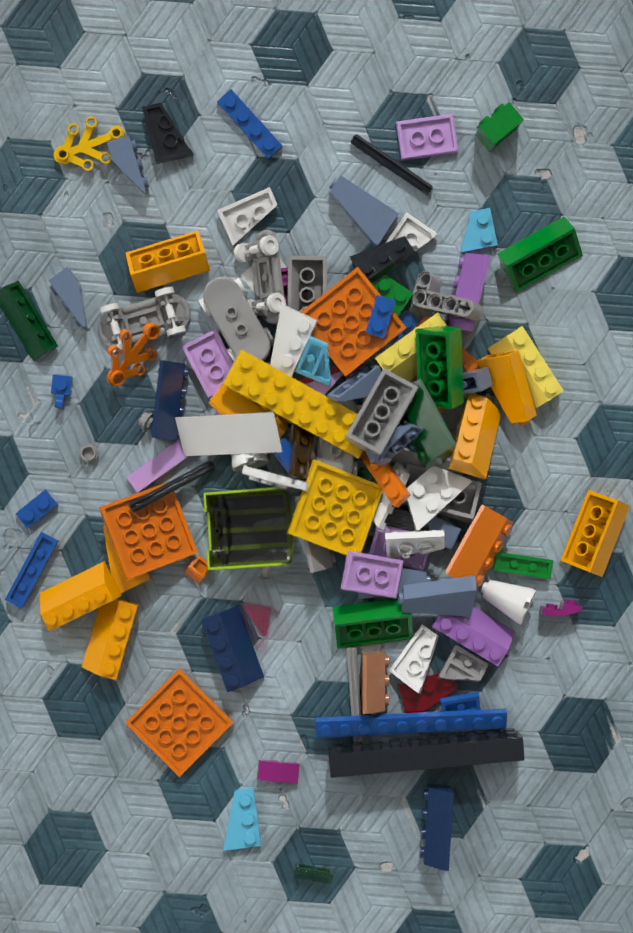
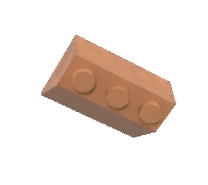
M361 651V709L363 714L385 711V706H389V694H385V686H389V675H385V667H389V656H385V651Z

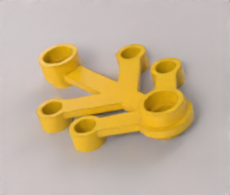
M89 116L86 119V128L79 144L73 147L71 146L75 136L80 133V128L75 123L68 126L69 133L64 144L55 149L54 159L61 165L71 162L90 172L94 169V163L90 159L83 160L74 155L82 152L108 165L112 161L111 155L108 152L102 153L92 148L108 141L125 137V132L120 126H114L110 129L109 133L89 140L93 130L98 125L97 119ZM90 120H95V124L93 126H90L88 124ZM72 127H77L75 133L71 132ZM116 130L120 131V135L117 137L113 135ZM66 152V156L61 158L60 153ZM108 155L109 160L103 161V156ZM87 162H90L91 167L88 169L85 168V164Z

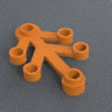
M152 322L145 324L143 335L132 349V333L127 329L120 331L119 338L123 341V361L120 365V348L116 345H111L107 349V353L111 356L112 367L107 374V382L110 385L121 386L126 378L136 375L142 376L145 373L146 368L139 362L153 361L157 357V352L152 348H147L144 353H138L149 339L154 340L159 337L161 332L159 326ZM135 364L132 369L126 370L129 365Z

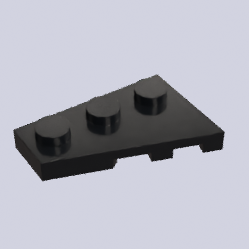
M161 103L142 107L156 164L194 156V153L184 141L185 139L178 132L173 124L174 122Z
M403 236L352 255L350 259L356 268L359 267L370 283H373L416 252L407 238Z

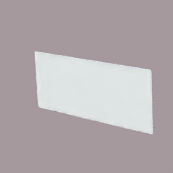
M274 412L175 417L184 456L282 452Z

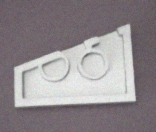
M270 187L217 210L232 246L277 206Z
M444 530L385 533L388 558L402 557L407 559L410 558V554L418 552L426 554L445 549Z
M423 624L389 670L419 694H421L439 637Z

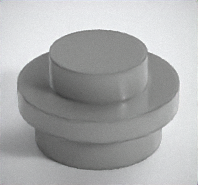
M145 412L141 416L138 425L142 430L152 429L153 413Z
M84 444L79 450L81 460L87 463L94 462L99 454L97 447L93 444Z

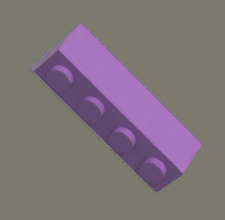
M466 253L464 258L460 257L458 268L461 270L459 276H455L453 287H456L455 294H451V296L469 299L479 304L491 256ZM448 315L445 316L444 320L447 326L461 327V333L466 335L472 332L475 322Z
M474 606L471 617L436 615L430 624L438 631L496 666H499L515 635L514 630Z

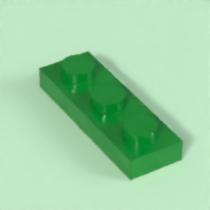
M498 552L495 556L493 570L551 579L553 560Z

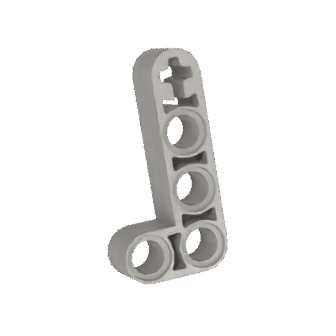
M423 271L419 274L411 299L415 306L426 311L471 321H477L482 317L483 307L469 299L439 293L442 285L440 277L428 271Z

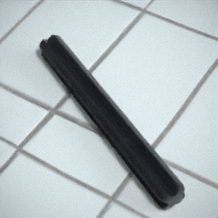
M355 134L351 139L352 145L424 194L428 195L433 189L431 184L358 134Z
M209 460L128 504L132 513H135L215 469L214 464Z

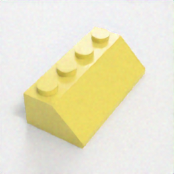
M436 313L415 329L447 326L439 313ZM415 329L374 358V361L380 366L381 370L386 369L408 382L417 376Z
M523 326L487 348L490 354L519 350L535 409L564 391Z

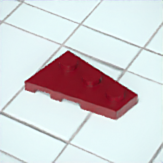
M440 672L427 675L421 694L404 682L398 684L406 713L424 712L440 701V698L446 697L459 688L457 680L439 679L437 677Z

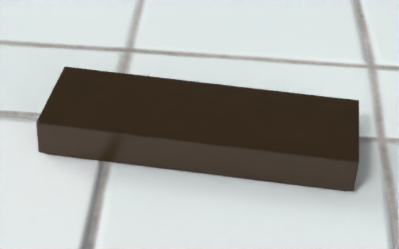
M295 424L288 477L305 482L310 470L313 434Z

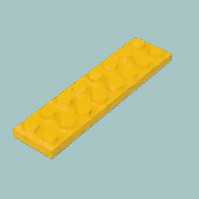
M242 349L239 351L222 385L359 459L363 450L345 441L346 434L357 417V413L332 399H328L325 395Z

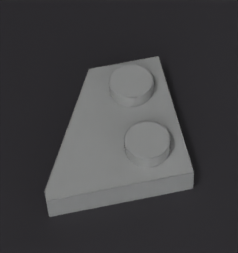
M455 645L437 678L479 682L489 664Z

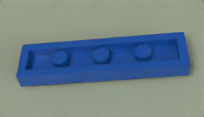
M232 89L217 101V104L268 160L283 147Z
M44 532L39 534L5 598L6 601L21 609L24 607L59 540Z

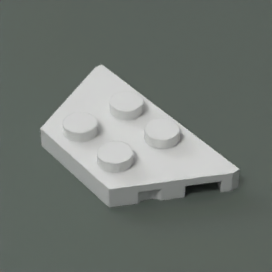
M243 466L242 473L249 475L248 479L260 482V479H262L261 483L274 486V483H276V487L287 489V486L305 491L308 489L309 483Z
M437 466L430 467L407 488L411 495L406 501L409 504V511L415 524V530L418 532L470 485L472 481Z

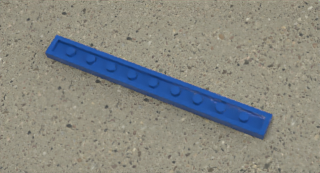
M505 708L316 717L315 736L316 738L506 729L507 711Z

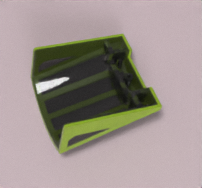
M271 487L203 493L204 512H207L208 570L292 565L293 536L287 534L292 521L288 488Z

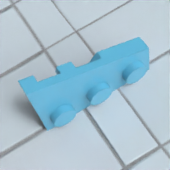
M254 787L238 789L234 792L223 851L261 846Z

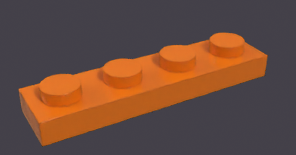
M363 450L360 458L392 505L399 508L411 495L390 463L384 466L373 464L366 451Z

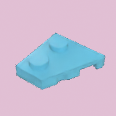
M491 209L471 211L460 252L465 253L497 246Z
M310 336L295 372L330 386L331 371L328 343Z

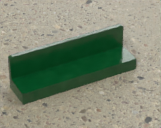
M16 281L4 286L0 290V307L32 360L36 361L43 354L55 350L58 347L56 341L21 283Z

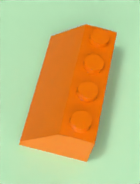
M481 505L445 573L454 578L476 576L477 588L481 586L487 570L494 563V557L503 547L505 537L511 533L514 522Z

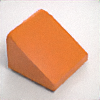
M198 554L184 573L199 584L209 572L207 560Z

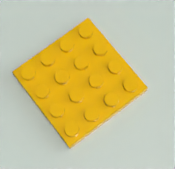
M313 460L308 478L305 481L309 483L307 491L302 490L287 534L346 556L348 551L361 553L383 490L379 484L318 460Z

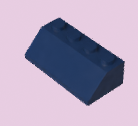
M160 360L151 438L177 441L178 437H180L175 417H184V407L181 404L182 399L186 398L187 388L183 386L184 380H188L189 368H186L184 363Z
M239 605L201 619L227 692L249 685L264 677Z
M427 784V789L423 791V801H426V809H422V820H425V828L421 827V839H424L423 847H420L419 857L422 858L424 865L449 871L454 792L450 785Z

